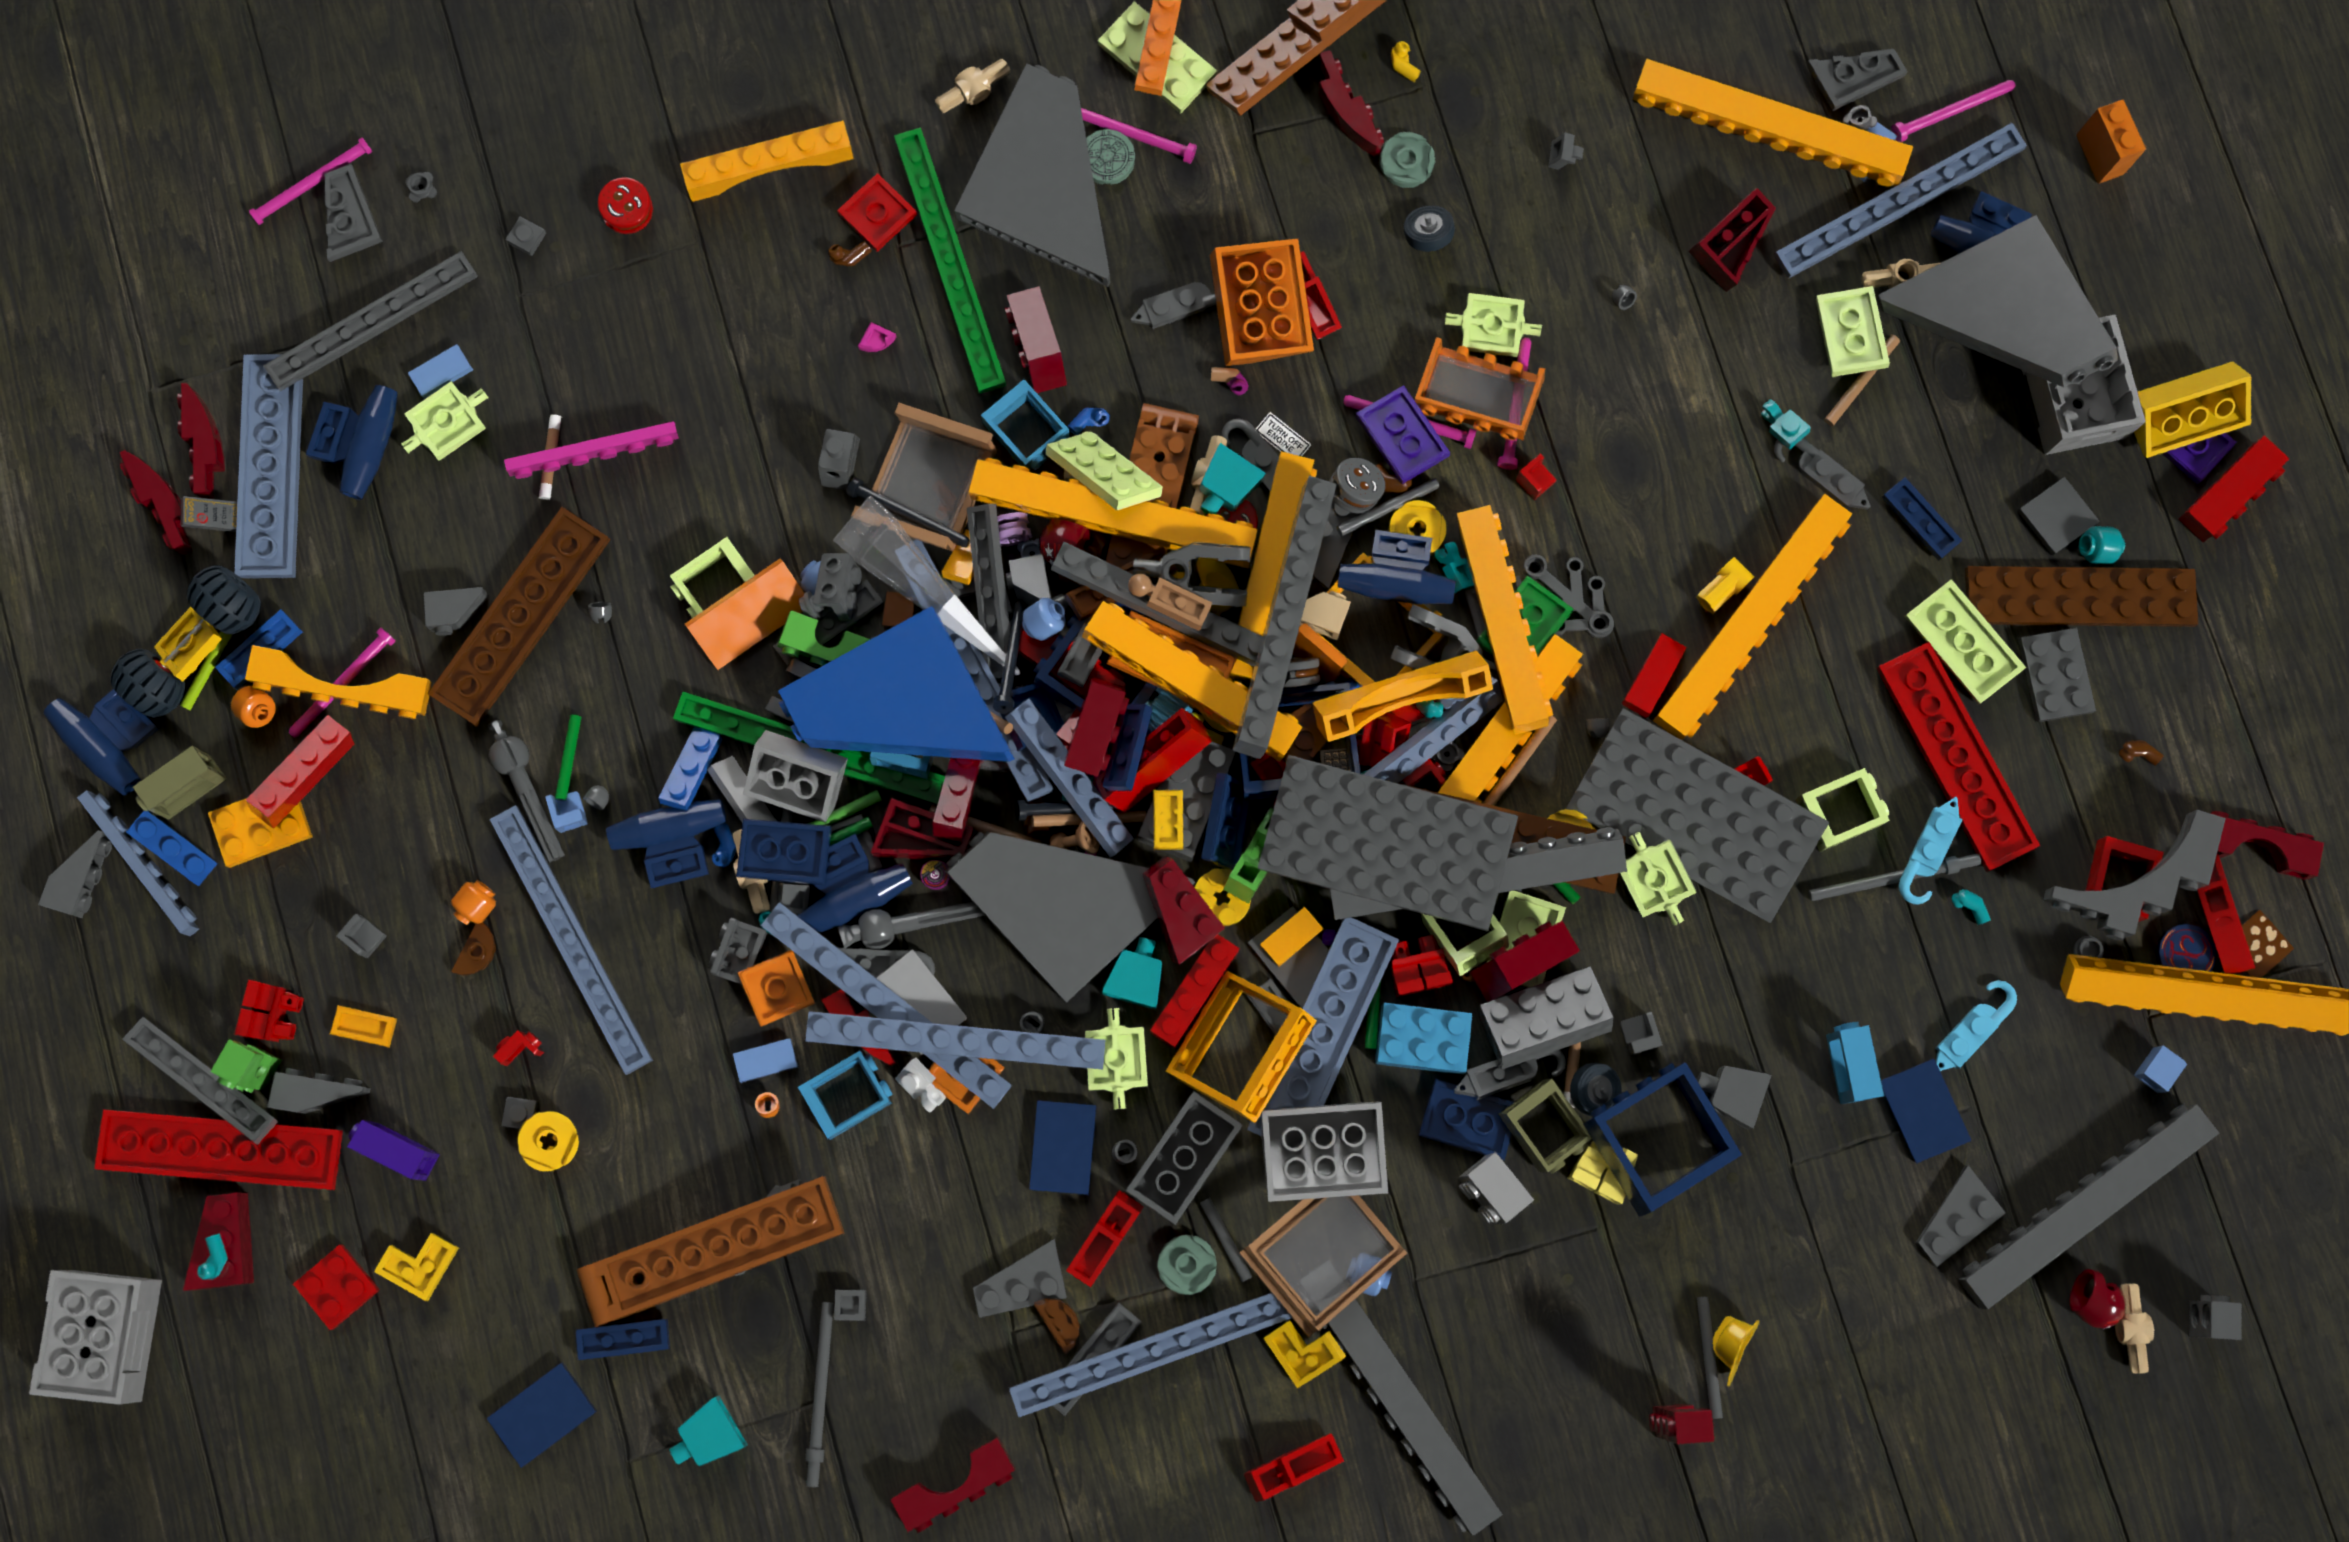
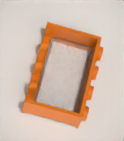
M1436 337L1415 396V402L1424 415L1435 416L1436 414L1446 417V420L1454 424H1462L1463 422L1473 425V428L1481 432H1489L1490 430L1500 433L1503 438L1508 440H1524L1537 398L1545 380V369L1540 367L1538 373L1533 374L1523 371V364L1513 361L1511 367L1496 363V357L1492 354L1486 353L1484 359L1469 355V349L1465 346H1458L1457 351L1442 347V339Z

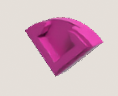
M870 322L858 348L866 352L881 351L890 346L897 336L895 333Z

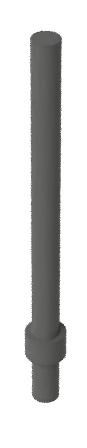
M1979 854L1959 858L1956 856L1946 857L1934 875L1945 873L1946 875L1959 873L1960 869L1981 865V858ZM1904 870L1808 890L1810 901H1816L1899 883ZM1915 874L1914 879L1922 878V876Z
M822 1302L810 1447L806 1449L805 1461L808 1462L806 1482L808 1487H818L820 1462L824 1461L822 1437L834 1303Z

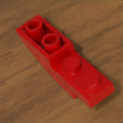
M2217 854L2209 885L2197 890L2223 970L2226 974H2237L2255 969V964L2220 857Z

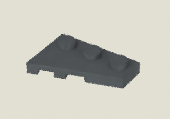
M1895 49L1864 52L1858 56L1843 57V55L1835 56L1832 59L1821 61L1813 59L1808 60L1806 64L1832 111L1904 77L1908 72Z
M352 164L326 173L325 206L327 207L326 234L328 236L327 259L329 262L383 242Z
M1332 500L1312 577L1327 591L1330 588L1353 533L1352 531L1341 537L1337 532L1336 526L1361 514L1344 510L1334 500Z
M1969 1165L1964 1166L1954 1186L1949 1189L1938 1211L1933 1214L1915 1242L1934 1267H1938L2006 1213Z
M1055 1239L973 1288L979 1318L1034 1306V1302L1044 1298H1056L1059 1300L1067 1298Z

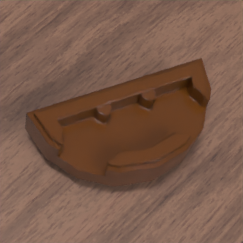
M483 922L475 924L451 971L452 973L463 976L475 974L480 970H484L493 960L496 944L494 943L491 929Z
M1044 1298L1034 1302L1041 1317L1066 1355L1075 1346L1079 1336V1321L1075 1311L1066 1302L1056 1298Z

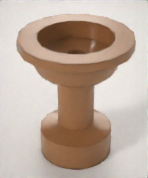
M1083 821L1077 828L1075 835L1067 836L1064 832L1053 834L1050 838V846L1070 850L1071 847L1079 846V848L1089 854H1095L1100 847V843Z

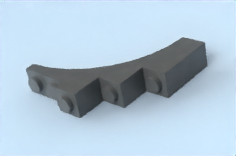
M2200 810L2186 814L2180 834L2167 855L2151 871L2133 883L2103 891H2077L2054 886L2045 890L2043 901L2051 903V907L2059 911L2069 912L2071 909L2080 912V917L2088 920L2097 921L2099 918L2097 930L2106 932L2105 936L2108 938L2123 940L2133 936L2136 933L2141 909L2144 913L2160 916L2161 913L2172 910L2178 884L2180 888L2189 891H2197V889L2209 885L2226 818Z

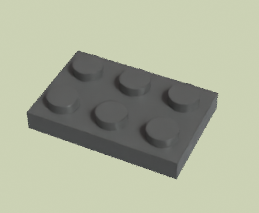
M2077 628L2018 639L2023 664L2026 667L2025 673L2037 722L2090 714L2096 711Z

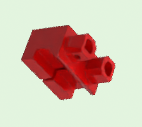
M1387 712L1361 728L1364 730L1363 736H1356L1359 765L1373 767L1407 741L1412 722Z
M1434 935L1417 939L1421 954L1410 955L1407 941L1397 943L1392 954V961L1389 963L1396 998L1422 992L1423 990L1427 991L1448 986L1453 983L1445 961L1443 948L1439 949Z
M248 979L242 1006L270 1013L266 1014L241 1008L234 1035L278 1042L279 1039L293 1040L296 1024L284 1022L286 1010L299 1013L304 998L291 993V990Z

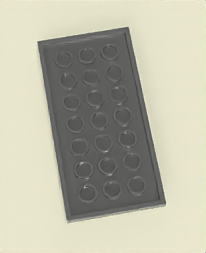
M1622 708L1566 809L1581 812L1588 818L1584 820L1599 828L1610 827L1618 829L1620 834L1626 837L1625 842L1631 846L1633 844L1629 837L1633 834L1635 836L1637 832L1641 833L1647 847L1659 845L1670 839L1690 879L1769 923L1772 922L1830 823L1625 708Z
M1288 755L1258 870L1488 931L1518 815Z

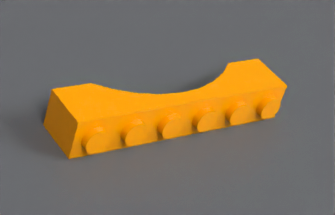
M843 120L681 163L680 165L687 191L692 202L720 195L743 181L765 173L799 166H829L854 159Z
M252 645L245 680L253 683L252 688L270 691L271 687L282 689V694L300 697V692L312 694V700L329 703L330 698L341 700L340 705L358 708L360 703L370 705V711L387 714L388 709L399 711L398 716L416 719L417 715L425 716L429 700L428 692L432 686V682L429 679L400 673L370 685H335L318 680L307 674L285 652Z
M1473 651L1312 702L1317 728L1325 739L1330 742L1356 734L1363 726L1375 718L1397 708L1435 699L1469 698L1491 691L1493 686L1489 664L1477 651Z

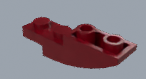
M1330 50L1320 53L1318 66L1324 81H1321L1319 84L1318 94L1326 110L1351 141L1373 157L1379 156L1382 144H1384V138L1381 130L1374 127L1372 122L1374 116L1369 103H1364L1361 95L1353 98L1349 83H1344L1341 77L1343 70L1339 59H1334Z
M181 383V393L177 395L178 407L181 410V420L178 421L177 428L179 436L190 446H193L189 449V458L193 464V474L189 478L190 488L199 498L214 499V472H225L222 441L217 425L205 402L188 383Z
M126 450L119 452L123 460L120 463L121 470L127 479H131L134 486L130 488L133 498L138 504L142 503L149 510H152L156 521L163 525L166 533L162 534L167 547L170 550L174 549L182 556L192 552L193 550L183 527H180L181 499L167 481L138 457Z

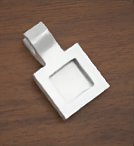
M916 1057L895 1078L915 1100L921 1096V1103L928 1112H932L937 1105L939 1106L946 1099L943 1092L932 1084L936 1078Z

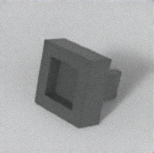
M1565 132L1552 141L1548 167L1559 170L1567 164H1575L1576 159H1582L1584 148L1574 146L1575 135Z

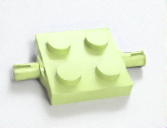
M1473 293L1468 294L1467 305L1463 315L1446 312L1445 325L1461 326L1463 334L1462 346L1467 347L1469 351L1517 357L1519 354V345L1523 334L1540 337L1542 328L1541 324L1525 323L1523 315L1525 300Z
M452 381L404 413L411 422L415 435L401 443L402 446L410 453L413 449L423 444L440 461L486 429L477 417L474 407L488 399V396L480 388V390L467 398L458 391Z
M1640 832L1635 833V836L1634 834L1631 835L1629 839L1636 853L1631 858L1626 859L1627 872L1620 874L1642 917L1666 910L1673 926L1677 925L1678 922H1683L1684 918L1676 905L1683 899L1695 894L1696 889L1671 840L1669 839L1656 846L1647 847Z
M1112 1008L1107 1009V1027L1101 1030L1085 1031V1038L1106 1040L1103 1070L1087 1068L1089 1091L1107 1090L1113 1092V1109H1119L1118 1098H1120L1121 1109H1126L1124 1091L1136 1087H1148L1144 1027L1128 1028L1120 1026L1119 1008H1114L1115 1020H1113Z

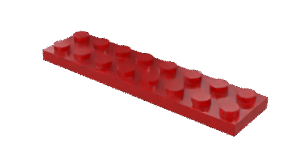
M1927 642L1877 667L1879 675L1946 799L1950 801L1954 797L1958 798L1959 818L1963 819L1961 826L1976 854H1979L1985 871L1989 872L2041 846L1931 643Z
M103 1109L94 1169L335 1190L343 1130L275 1124L257 1145L226 1120Z

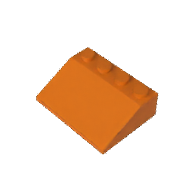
M1298 239L1214 248L1210 254V262L1225 366L1250 364L1313 352L1314 346Z

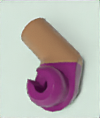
M1212 367L1211 381L1225 382L1236 395H1243L1247 392L1248 382L1238 369Z

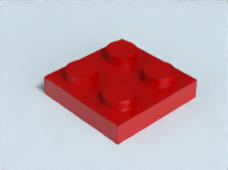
M878 173L837 210L838 215L876 252L917 216V211Z
M343 1244L338 1245L293 1284L329 1330H334L380 1291L378 1286Z

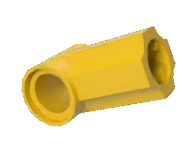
M1735 557L1696 596L1699 604L1712 614L1734 594L1737 595L1754 578Z

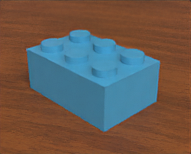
M1383 1003L1380 1013L1375 1064L1463 1075L1467 1071L1472 1013Z

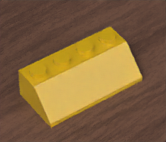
M2233 361L2138 391L2146 422L2134 434L2143 456L2146 458L2251 425V375Z

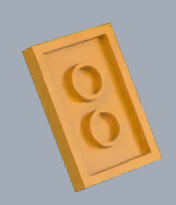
M246 799L208 812L225 866L228 868L313 837L301 801L274 829L251 812Z

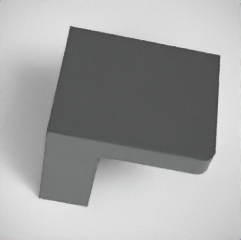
M355 914L337 934V937L358 955L369 958L387 935L367 918Z
M1652 1011L1620 1022L1629 1055L1662 1046Z

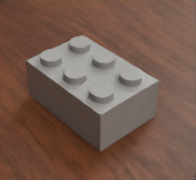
M765 730L754 746L743 794L826 822L836 806L848 758L820 748H810L808 744Z
M1496 1152L1485 1155L1458 1177L1461 1181L1459 1185L1460 1190L1469 1200L1472 1198L1478 1202L1481 1207L1477 1210L1488 1223H1507L1534 1201Z

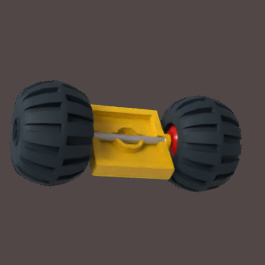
M213 565L204 568L193 577L187 590V600L190 608L154 646L160 656L140 648L127 652L117 660L110 677L111 685L117 694L137 711L146 716L156 718L174 710L184 696V680L197 669L202 660L222 640L216 629L226 634H236L247 629L256 620L261 607L259 596L245 581L227 568Z

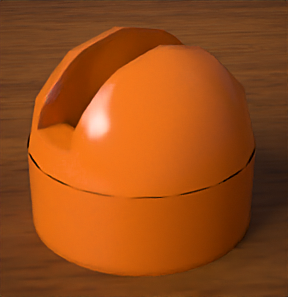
M762 1093L755 1100L756 1111L761 1117L772 1118L778 1113L780 1104L778 1098L773 1093ZM766 1101H771V1110L766 1112Z

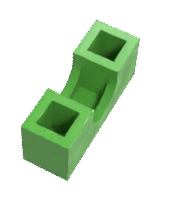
M791 610L787 616L777 647L782 648V653L787 656L798 658L801 655L809 658L810 664L822 667L870 639L845 631L839 645L833 648L823 647L815 638V628L818 620Z
M1272 808L1268 810L1248 848L1241 855L1229 875L1223 889L1248 904L1267 874L1265 871L1258 870V865L1274 810Z
M229 1039L210 1072L219 1076L217 1082L228 1088H236L240 1091L246 1090L250 1093L254 1089L265 1091L282 1059L257 1046L250 1044L246 1046L238 1041Z

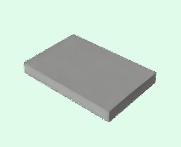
M913 949L876 977V979L932 1023L958 1026L967 1019V1016Z

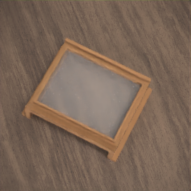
M899 403L895 414L901 422L872 490L963 534L968 522L967 508L973 507L976 500L970 499L969 488L977 459L983 461L986 458L994 459L997 452L991 441L993 434ZM868 500L864 508L855 505L851 515L852 518L947 549L953 552L957 545L949 537L926 530Z
M1359 1195L1302 1199L1239 1253L1307 1337H1310L1313 1333L1324 1327L1407 1254Z

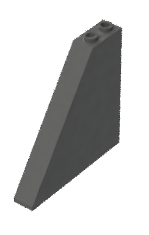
M1026 63L954 210L956 219L1109 287L1111 283L1078 88L1071 79L1065 76L1058 78L1050 74L1043 66H1031Z
M2037 215L1878 295L1881 308L1885 313L2062 387L2078 384L2085 380L2088 375L2098 370H2107L2118 361L2117 347Z
M979 832L968 842L971 847L963 855L957 852L946 863L949 866L945 870L947 875L1065 1002H1068L1158 918L1142 875L1149 869L1146 867L993 832H987L986 834ZM1187 877L1193 885L1195 881L1192 878Z

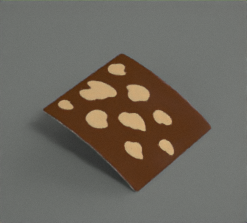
M2258 910L2242 925L2255 964V969L2247 971L2251 977L2261 978L2294 949L2261 910Z

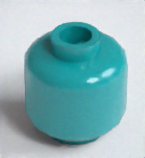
M2090 527L2081 536L2079 541V550L2090 563H2114L2120 558L2125 549V541L2122 534L2115 527Z

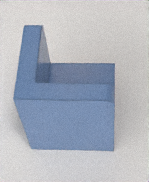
M577 791L568 793L566 801L555 800V797L552 795L545 796L554 828L558 832L562 833L588 824L581 797Z
M2164 1045L2158 1046L2150 1051L2134 1076L2157 1093L2168 1092L2187 1063Z

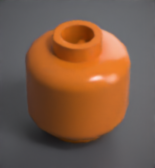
M253 686L243 687L236 692L231 701V710L234 716L248 727L259 728L265 726L272 720L276 711V704L273 698L263 690L252 688Z
M478 880L475 883H464L451 900V904L456 910L453 915L466 925L470 921L476 924L482 923L496 906V901L493 898L495 892Z

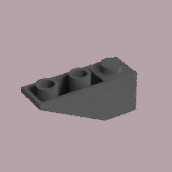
M98 830L48 877L38 905L83 918L84 913L91 906V893L94 885H97L101 879V866L104 858L110 854L112 849V843L103 831Z
M286 1068L285 1074L275 1072L268 1108L306 1114L368 1094L371 1088L362 1087L361 1080L344 1078L343 1083L332 1082L333 1076L315 1073L314 1078L303 1077L304 1071Z

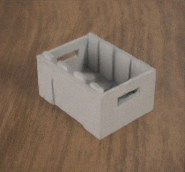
M2116 314L2099 318L2117 347L2118 361L2107 370H2098L2088 375L2082 382L2070 384L2066 387L2059 386L2022 370L2023 376L2026 375L2038 417L2040 425L2038 431L2045 455L2126 439L2146 422ZM2074 400H2079L2082 403L2081 409H2076L2073 406Z
M51 1270L45 1300L48 1301L39 1358L38 1363H34L29 1394L112 1404L142 1402L162 1280L75 1270ZM91 1315L96 1318V1324L92 1328L86 1323L87 1318ZM85 1346L91 1349V1355L88 1358H84L81 1355V1350Z

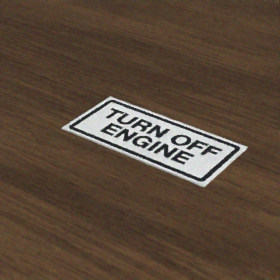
M1271 412L1256 428L1261 437L1280 452L1303 456L1311 446L1309 442Z

